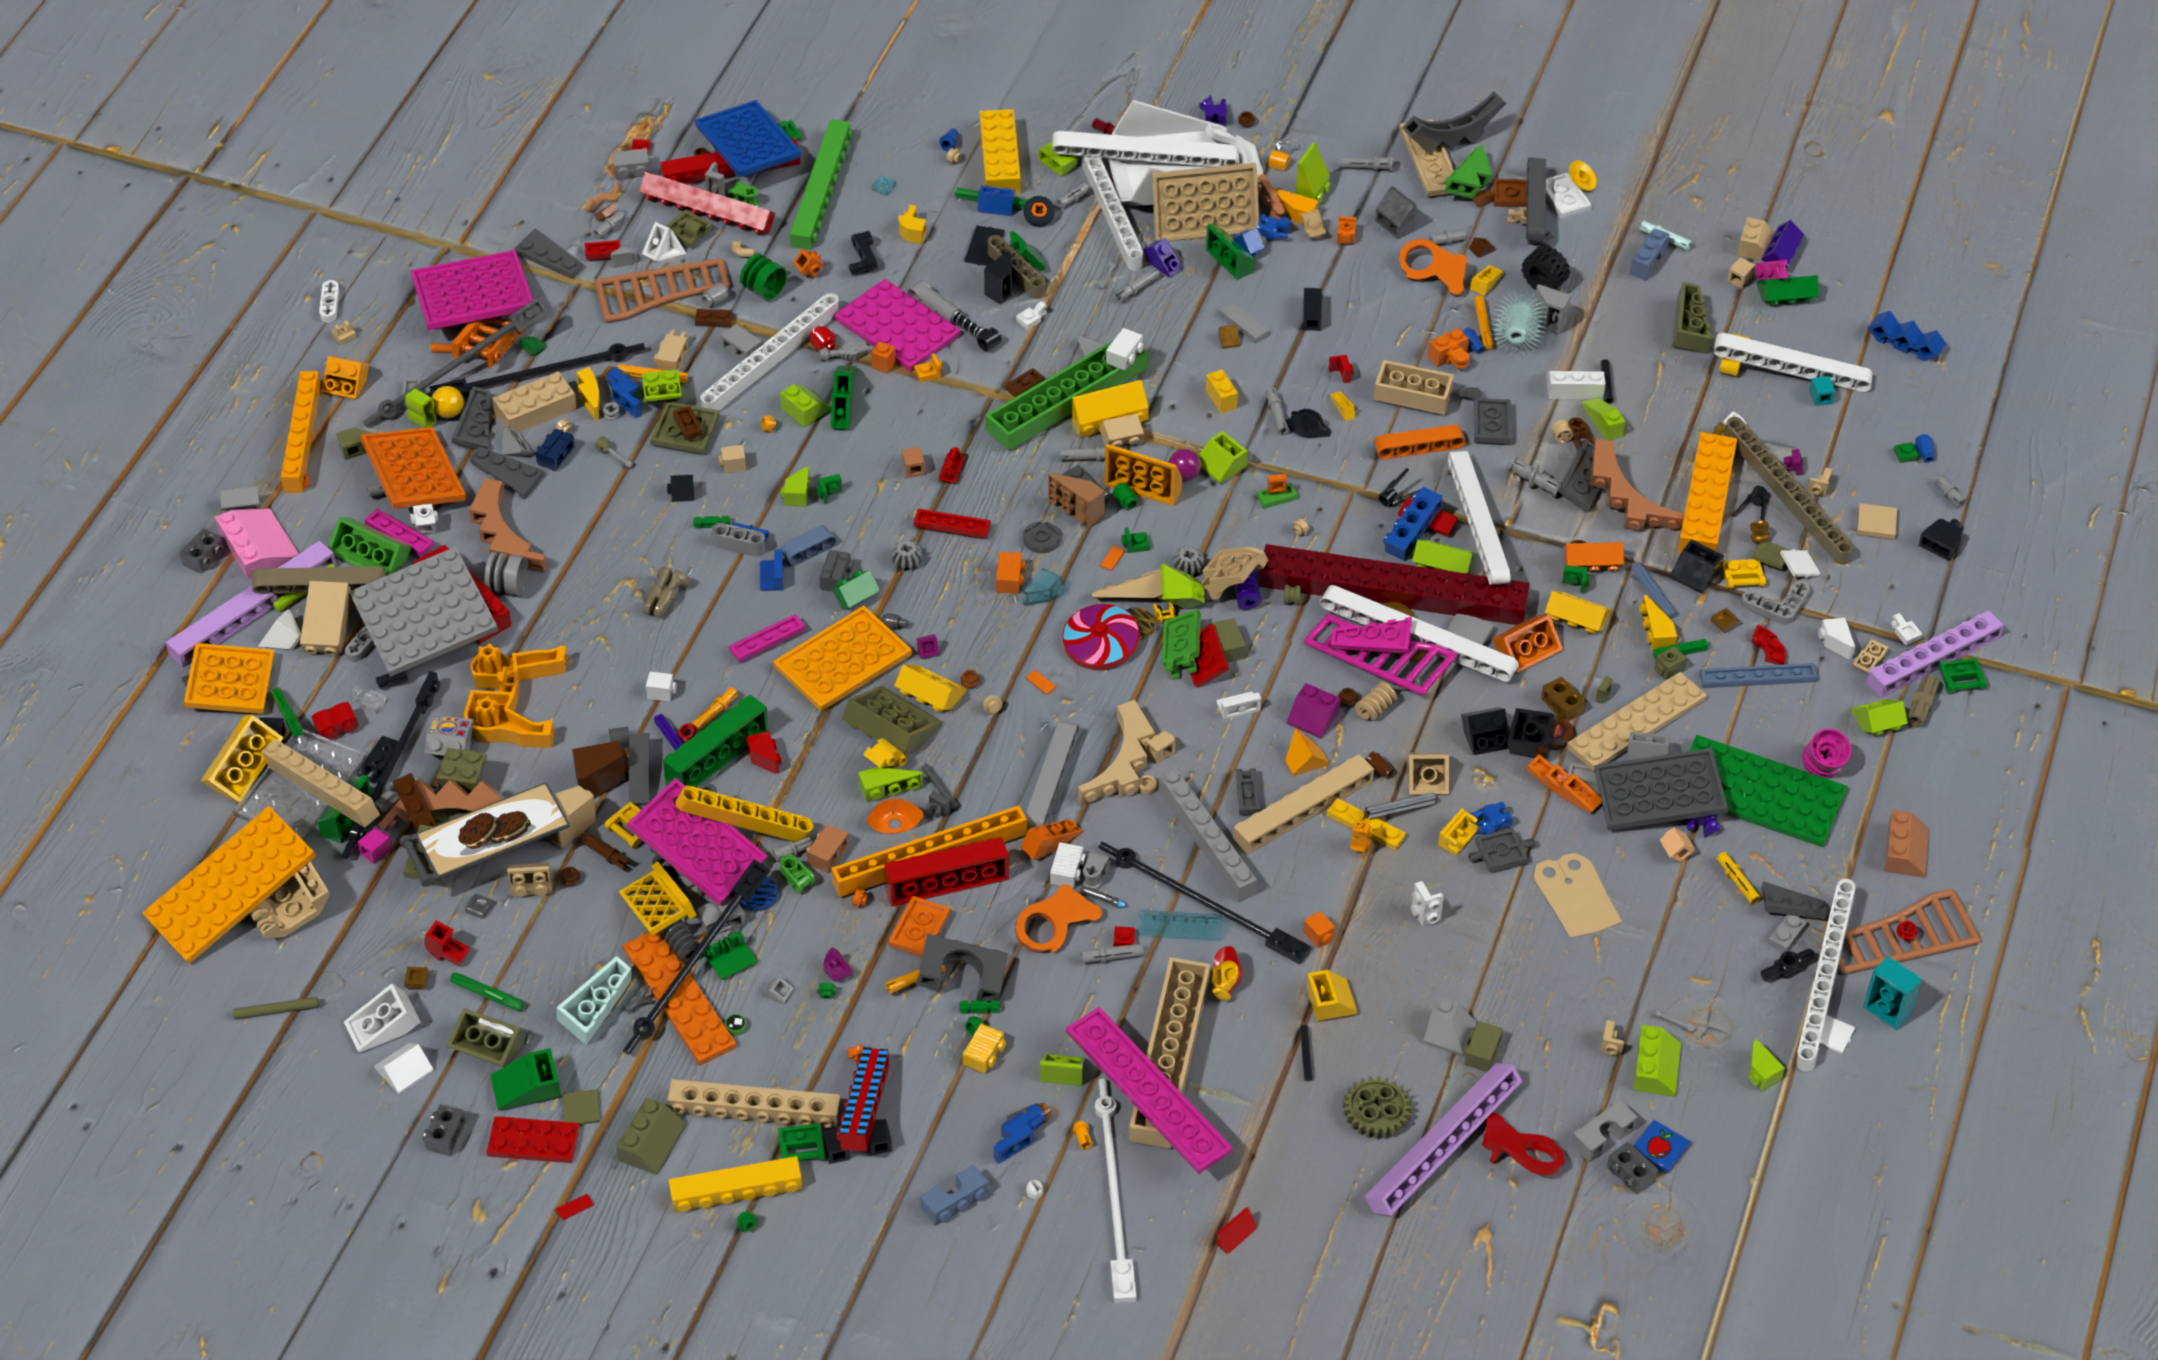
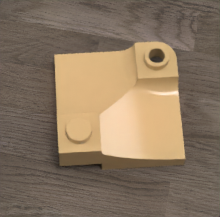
M1254 547L1219 550L1202 571L1205 576L1201 582L1205 591L1204 599L1212 601L1219 599L1227 587L1243 583L1254 569L1264 568L1268 562L1265 552Z

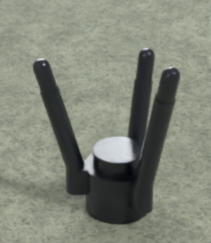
M1406 468L1396 480H1393L1378 495L1382 505L1387 507L1391 504L1394 507L1420 491L1418 490L1396 499L1398 494L1394 487L1409 471V468Z
M1755 486L1751 494H1748L1733 516L1736 517L1747 503L1751 501L1754 505L1762 504L1760 521H1764L1766 504L1768 502L1766 499L1767 490L1762 486Z

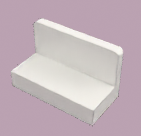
M1248 692L1218 699L1216 704L1224 720L1260 711L1261 697L1259 693Z

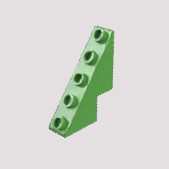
M1483 145L1479 148L1475 147L1472 153L1446 179L1444 192L1473 199L1480 187L1485 188L1492 174Z

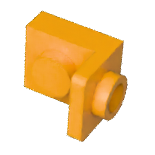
M935 353L931 354L930 362L914 366V371L920 383L941 378L943 365L941 360L937 359Z

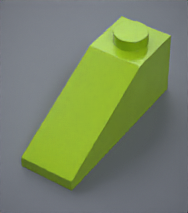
M1600 398L1582 402L1583 408L1605 440L1610 441L1623 437L1626 421L1615 407Z

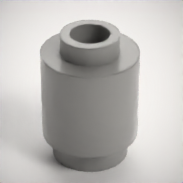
M718 283L704 291L701 298L707 307H714L728 298L729 291L725 285Z

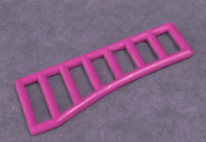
M1327 614L1304 639V643L1310 647L1419 695H1424L1457 657L1456 652L1436 644L1410 640L1409 652L1404 653L1389 672H1386L1379 668L1392 652H1383L1370 665L1363 662V660L1371 651H1361L1354 658L1347 654L1349 650L1340 649L1338 651L1331 649L1332 634L1324 643L1314 640L1329 623L1337 625V628L1355 625L1331 614ZM1418 649L1429 651L1405 679L1395 676ZM1437 653L1446 656L1444 661L1421 687L1412 683Z

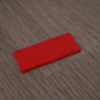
M585 1194L556 1208L561 1219L565 1220L594 1206L588 1194Z

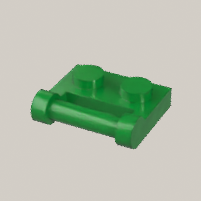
M1977 658L1939 662L1938 669L1948 694L1958 690L1978 688L1979 690L1986 689V679ZM1976 678L1975 681H1967L1960 683L1953 682L1955 680Z
M820 1123L778 1128L781 1159L797 1156L798 1161L817 1158L818 1160H825ZM817 1146V1150L787 1153V1150Z

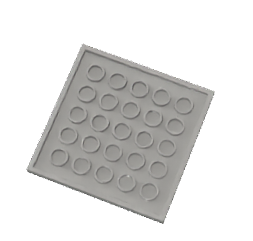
M456 547L349 591L390 677L499 631Z

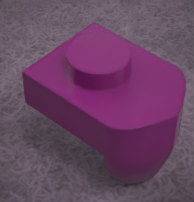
M831 947L824 958V972L833 982L852 976V968L843 960L840 952Z

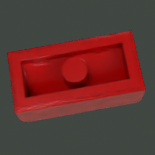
M1248 1207L1244 1208L1217 1232L1216 1245L1227 1254L1233 1251L1257 1229L1255 1220Z

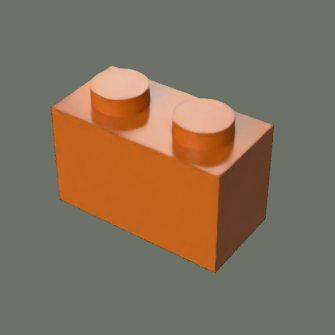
M999 552L996 577L997 593L1019 594L1020 586L1024 585V575H1021V572H1025V561H1022V553Z

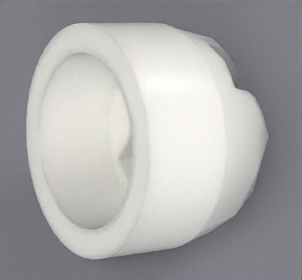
M1038 1180L1030 1181L1026 1186L1027 1196L1031 1199L1040 1198L1043 1195L1042 1183Z

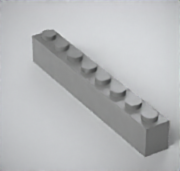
M1174 769L1160 775L1159 793L1238 903L1255 896L1257 879L1178 770Z

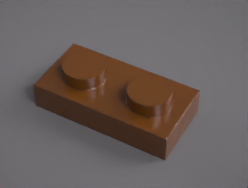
M697 308L695 326L731 328L733 310Z
M1032 368L1007 383L1006 391L1012 396L1017 397L1044 381L1045 377Z
M690 406L673 410V417L685 440L703 435L702 429Z

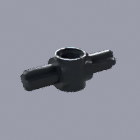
M1806 949L1797 954L1791 951L1783 952L1780 958L1774 961V965L1760 972L1762 979L1769 981L1778 976L1792 978L1796 971L1802 968L1803 964L1815 958L1814 951Z

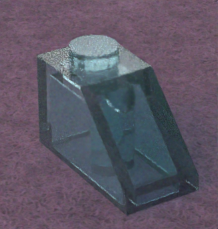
M1042 568L1024 590L1023 605L1031 606L1053 601L1063 591L1062 576Z

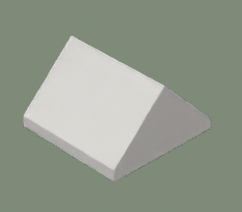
M415 1043L406 1044L374 1066L398 1094H401L434 1072L421 1047Z

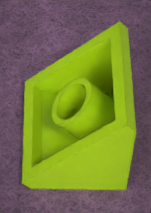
M1044 1053L1040 1060V1082L1082 1086L1086 1057Z

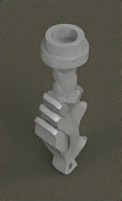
M863 343L861 346L848 345L846 348L840 347L839 350L823 348L819 350L820 360L828 361L830 357L836 356L852 361L859 359L864 354H871L872 347Z

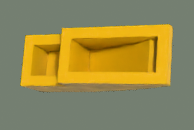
M590 367L576 372L579 399L595 421L600 418L599 389L594 373Z

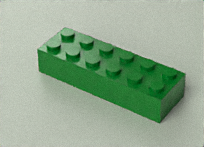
M750 694L745 699H741L733 708L727 710L717 720L712 721L701 732L696 733L693 738L683 743L672 754H668L663 760L666 786L676 778L684 786L697 787L746 750V736L769 731L767 707Z

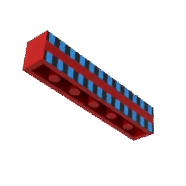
M863 1048L862 1055L857 1058V1070H854L853 1085L850 1084L849 1099L845 1101L846 1112L842 1113L841 1128L837 1129V1141H840L841 1150L867 1151L890 1067L888 1049Z

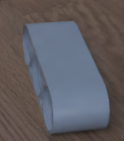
M821 525L785 542L780 550H782V555L792 566H795L832 548L836 543V538L826 526Z

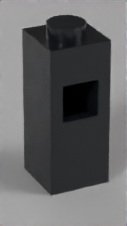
M1304 288L1303 330L1321 331L1322 288Z

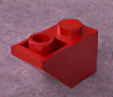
M769 731L746 736L747 750L751 763L774 774H778L779 765H782L780 753L776 754L775 751L777 750L775 738L771 739Z

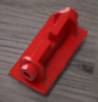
M958 447L951 448L949 453H947L938 478L939 481L957 483L965 456L960 455Z

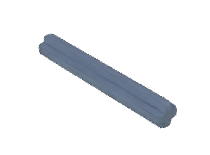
M1639 561L1633 563L1632 571L1655 603L1669 618H1674L1675 609Z

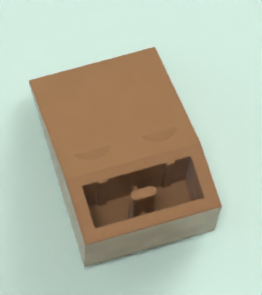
M1054 473L1048 474V500L1053 505L1058 506L1066 514L1071 515L1088 528L1104 517L1105 490L1092 481Z

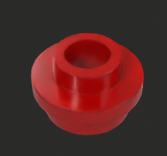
M691 723L683 724L678 731L679 737L685 743L698 733L695 725ZM688 731H691L690 736H686Z
M1903 921L1897 926L1896 932L1900 938L1912 940L1917 936L1918 930L1913 922Z

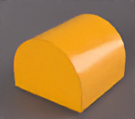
M1273 150L1269 158L1268 167L1285 171L1291 161V155Z

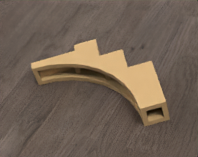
M1135 700L1117 706V720L1121 726L1124 739L1120 752L1114 762L1102 774L1078 786V800L1081 804L1093 802L1096 799L1110 796L1118 792L1120 797H1124L1139 791V778L1135 772H1140L1147 768V755L1143 750L1144 741L1146 738L1151 740L1155 736V732Z

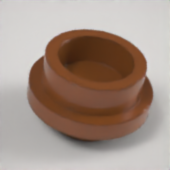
M966 670L961 675L960 681L964 687L973 688L980 683V677L976 671Z

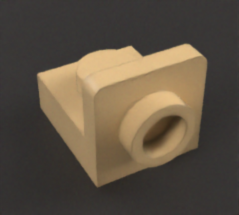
M1318 209L1301 214L1305 234L1309 238H1319L1322 236L1321 234L1326 233Z
M1825 467L1823 474H1819L1818 479L1810 478L1807 492L1825 497L1833 469Z
M1607 1020L1600 1052L1621 1056L1624 1041L1616 1039L1615 1021Z

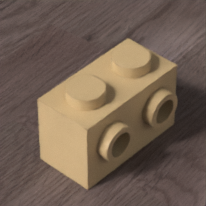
M1137 414L1104 420L1099 428L1105 446L1106 444L1121 447L1124 444L1134 445L1140 442L1144 434Z

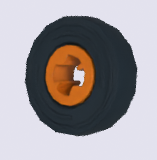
M1033 196L1025 203L1023 213L1024 218L1029 224L1043 227L1052 221L1055 210L1053 203L1048 198ZM1036 209H1042V214L1040 212L1037 214Z

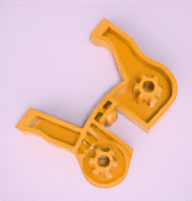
M488 643L485 647L480 646L478 654L472 659L470 664L475 687L499 689V691L470 690L464 718L474 719L471 738L484 743L509 742L521 747L552 748L554 738L553 720L532 722L516 713L515 709L519 699V681L566 672L568 661L566 646H559L550 650L512 652V658L501 653L499 648H494L491 643Z

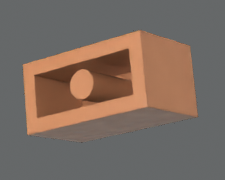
M827 824L823 830L818 832L816 840L806 850L808 865L829 873L849 846L848 833Z

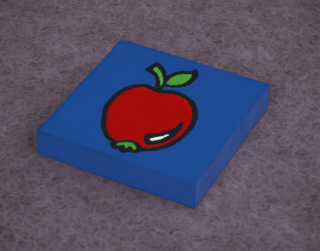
M1653 1120L1633 1146L1656 1168L1668 1174L1689 1147L1690 1141Z

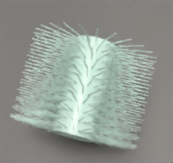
M1523 298L1522 303H1519V300L1514 302L1515 305L1513 304L1512 306L1501 301L1508 307L1501 306L1505 309L1506 313L1503 310H1498L1503 314H1493L1501 317V319H1492L1500 322V324H1492L1500 327L1498 329H1491L1500 331V333L1492 335H1504L1499 338H1503L1504 342L1506 341L1504 346L1509 342L1512 344L1511 352L1514 343L1515 347L1518 343L1519 347L1524 345L1523 341L1527 346L1529 344L1526 341L1533 343L1531 340L1539 341L1534 337H1542L1536 333L1544 332L1537 329L1543 327L1537 323L1544 322L1537 319L1544 316H1536V314L1544 313L1535 311L1540 309V307L1534 310L1531 309L1534 307L1531 306L1532 303L1528 304L1525 300L1523 303Z

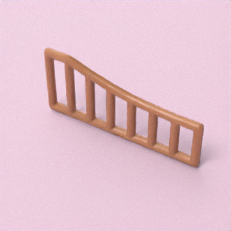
M717 258L596 279L595 287L605 322L624 320L673 300L703 294L704 291L716 285L712 284L707 267L718 266L723 282L720 284L725 285L729 289L731 284L724 260ZM701 269L705 286L694 287L690 270ZM683 272L687 290L677 291L673 273ZM666 275L671 294L663 297L660 296L655 276ZM638 279H649L654 300L644 303ZM631 281L637 307L627 310L620 282ZM603 285H614L621 313L610 314Z
M1947 889L1931 893L1902 911L1884 919L1848 929L1845 941L1856 963L1845 965L1842 957H1840L1838 969L1841 974H1849L1877 967L1886 957L1883 956L1871 931L1880 928L1895 954L1889 957L1898 962L1979 944L1981 939L1955 890ZM1950 898L1970 936L1969 938L1959 939L1939 901L1940 899ZM1929 903L1932 904L1951 942L1940 943L1922 909ZM1915 912L1932 946L1922 948L1915 937L1909 940L1913 950L1902 952L1889 925L1897 921L1899 923L1908 921L1906 917ZM1864 935L1875 959L1864 960L1853 936Z

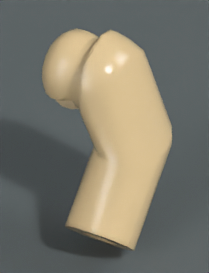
M735 240L732 242L731 250L737 256L752 257L754 255V249H744L741 247V241Z

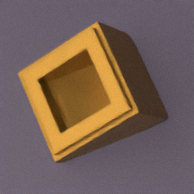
M1236 325L1219 327L1218 336L1222 348L1240 346Z

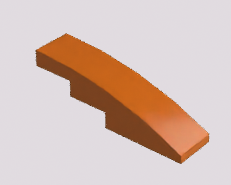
M1540 754L1525 768L1553 792L1589 813H1592L1602 803L1601 797L1575 773L1570 776L1558 764L1553 767Z

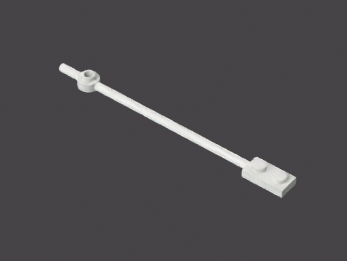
M1100 1079L1098 1081L1100 1098L1095 1102V1113L1103 1121L1117 1260L1110 1261L1114 1303L1136 1302L1133 1260H1125L1111 1117L1116 1112V1102L1108 1096L1107 1080Z

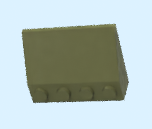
M883 686L848 699L842 718L851 727L861 730L868 737H873L876 740L886 739L902 751L904 755L917 750L943 722Z

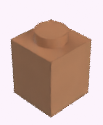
M920 447L903 449L902 464L906 477L911 478L925 475V462Z

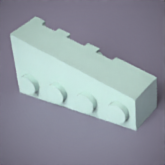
M616 956L557 1007V1021L587 1046L630 984L631 968Z

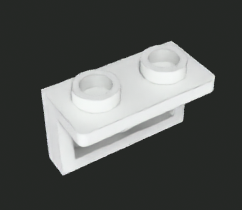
M1423 881L1415 883L1414 892L1412 893V914L1417 916L1422 926L1434 924L1441 920L1443 894L1439 893L1431 896Z

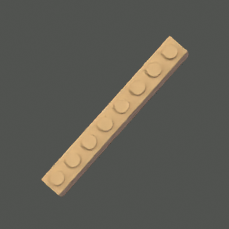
M277 739L261 751L270 769L364 828L380 815L371 797Z
M1360 754L1347 759L1345 763L1338 767H1333L1326 774L1316 777L1314 781L1307 785H1302L1295 792L1285 795L1276 803H1271L1267 808L1254 813L1245 821L1238 822L1234 826L1233 840L1247 854H1250L1327 809L1337 798L1342 800L1373 782L1374 768Z

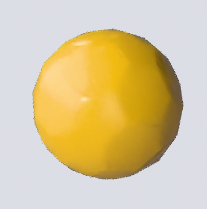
M442 386L432 395L434 400L433 411L442 418L456 417L464 407L463 395L455 387Z

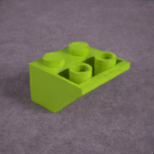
M678 369L642 373L645 402L682 398Z
M1221 431L1208 440L1199 454L1201 469L1218 483H1222L1247 467L1248 450L1224 431Z

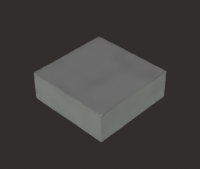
M474 894L465 907V912L484 919L493 906V900Z

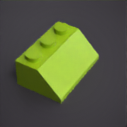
M1418 539L1412 562H1416V566L1427 568V566H1432L1435 569L1470 574L1477 552Z
M1648 1025L1641 1026L1633 1090L1675 1097L1681 1043L1664 1028Z

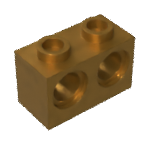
M1562 676L1543 685L1541 699L1557 716L1569 722L1583 714L1584 698Z

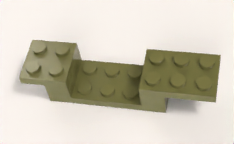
M447 748L437 775L439 791L452 778L470 794L483 779L482 771L487 759L486 753ZM443 808L433 810L432 814L437 824H441L471 811L458 808ZM420 825L418 832L433 826ZM418 841L414 842L413 846L428 874H433L434 872ZM409 856L403 871L404 877L420 879ZM446 877L436 880L435 882L444 883Z

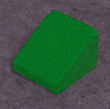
M535 336L520 338L521 348L532 356L546 347Z

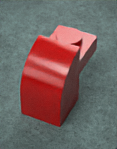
M435 920L425 935L424 945L427 951L439 961L444 958L460 966L469 953L470 947L452 938L454 929Z

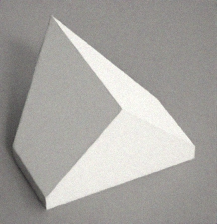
M655 222L642 254L655 261H661L687 253L670 228Z
M287 609L275 621L258 647L290 650L295 648L301 639V632L290 610Z

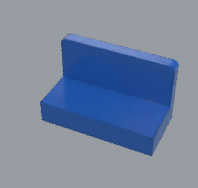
M981 185L978 192L977 211L1011 216L1016 190Z
M774 550V560L760 561L761 591L783 590L782 550Z

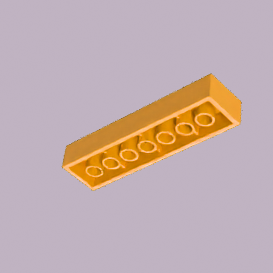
M1700 432L1678 553L1682 552L1691 539L1714 551L1717 550L1737 438Z

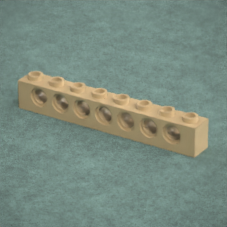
M675 1079L671 1080L667 1100L668 1107L675 1114L758 1120L760 1122H779L781 1124L809 1125L820 1123L824 1128H838L841 1111V1096L839 1094Z

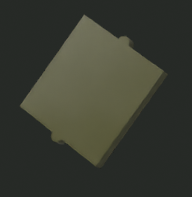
M1768 541L1762 542L1757 547L1752 559L1763 562L1765 565L1782 569L1785 561L1780 552L1781 550L1789 549Z
M580 1089L577 1092L562 1093L564 1122H575L581 1126L590 1123H600L598 1089L587 1091Z

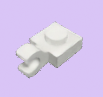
M1041 301L1034 310L1030 307L1016 315V321L1026 330H1029L1040 323L1041 317L1047 314V311L1044 309L1047 305Z
M1900 613L1892 616L1894 621H1891L1890 624L1895 629L1896 635L1905 645L1922 638V632L1912 621L1906 622Z

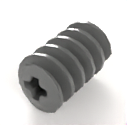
M682 919L661 930L662 938L669 944L674 955H677V959L682 961V963H686L699 944L694 936L691 935Z

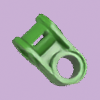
M738 181L726 192L725 196L757 207L760 206V202L757 199L758 189L756 187Z
M786 855L781 858V877L791 886L794 892L800 894L803 888L809 884L813 885L816 883L813 873L795 856Z

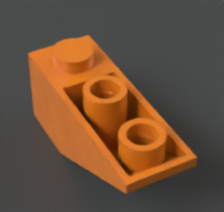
M1071 819L1029 828L1021 848L1033 860L1046 857L1058 849L1059 842L1068 843L1080 835L1082 830Z

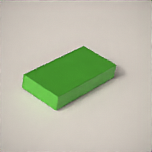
M1291 482L1287 483L1285 492L1268 493L1267 489L1258 491L1256 494L1263 509L1298 500V494Z

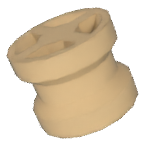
M1566 420L1557 421L1551 427L1558 443H1566L1573 437V432Z

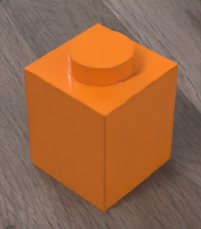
M879 341L871 352V366L873 369L888 374L896 363L895 346Z
M1319 911L1304 920L1303 933L1317 948H1320L1333 941L1335 926Z

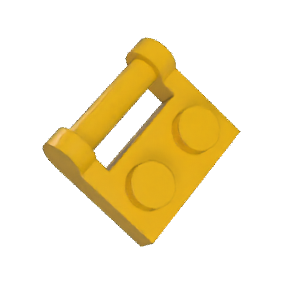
M1755 559L1723 561L1722 572L1727 589H1733L1736 586H1766V578L1763 575L1760 561Z
M629 802L605 822V828L609 831H614L627 841L628 845L633 849H636L642 840L636 835L632 836L620 827L618 823L621 821L627 825L641 809L632 802Z

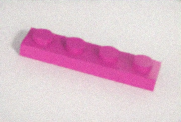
M376 509L365 519L366 525L411 545L410 551L420 557H423L434 547V541L379 509Z
M794 614L730 645L729 651L741 663L804 632L805 625Z

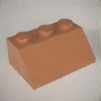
M1891 811L1887 828L1884 871L1925 878L1929 829L1913 813Z

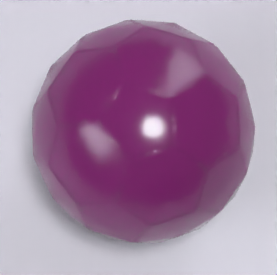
M1190 449L1175 451L1168 463L1177 465L1184 482L1191 481L1197 477L1201 469L1199 456Z

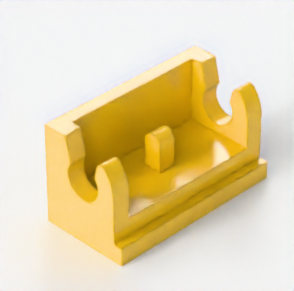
M1461 808L1440 832L1438 846L1457 856L1476 834L1479 827L1473 823H1476L1478 819Z

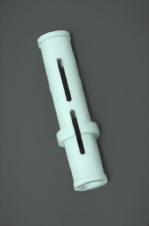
M1645 220L1641 223L1640 231L1650 234L1653 228L1670 234L1669 243L1686 251L1690 248L1689 244L1692 243V240L1667 231L1660 225L1656 226Z

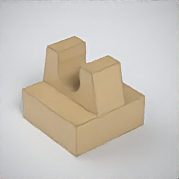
M347 320L343 321V325H335L334 329L331 330L332 336L340 345L357 338L355 331Z

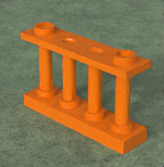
M494 317L492 319L469 322L451 343L452 357L458 358L474 347L471 344L475 342L480 343L486 339L480 336L481 334L487 333L492 335L499 330L489 327V324L494 323L505 326L511 321ZM515 328L498 341L490 344L489 346L492 348L489 351L483 349L476 355L486 357L488 359V368H492L496 362H499L502 355L515 340L524 333L526 328L520 332H517Z

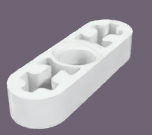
M334 280L326 281L322 285L319 312L321 320L326 323L333 322L337 318L340 291L338 283ZM327 300H334L332 303H326Z

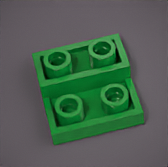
M1009 232L1011 246L1015 250L1017 249L1024 259H1028L1032 267H1036L1040 272L1045 270L1046 265L1042 257L1016 232Z

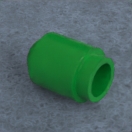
M1119 483L1114 487L1112 494L1122 508L1131 510L1137 506V495L1127 483Z

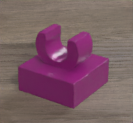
M1792 450V457H1784L1786 470L1793 471L1795 469L1797 476L1803 475V459L1800 450Z
M935 634L916 638L920 658L939 655Z

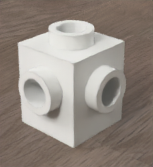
M432 504L413 506V514H410L411 525H415L416 531L420 534L436 533L435 522H438L437 510L433 511Z

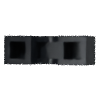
M875 1119L868 1144L871 1156L892 1152V1141L886 1119ZM838 1128L823 1131L824 1146L829 1164L850 1160V1151L841 1150L840 1141H837Z

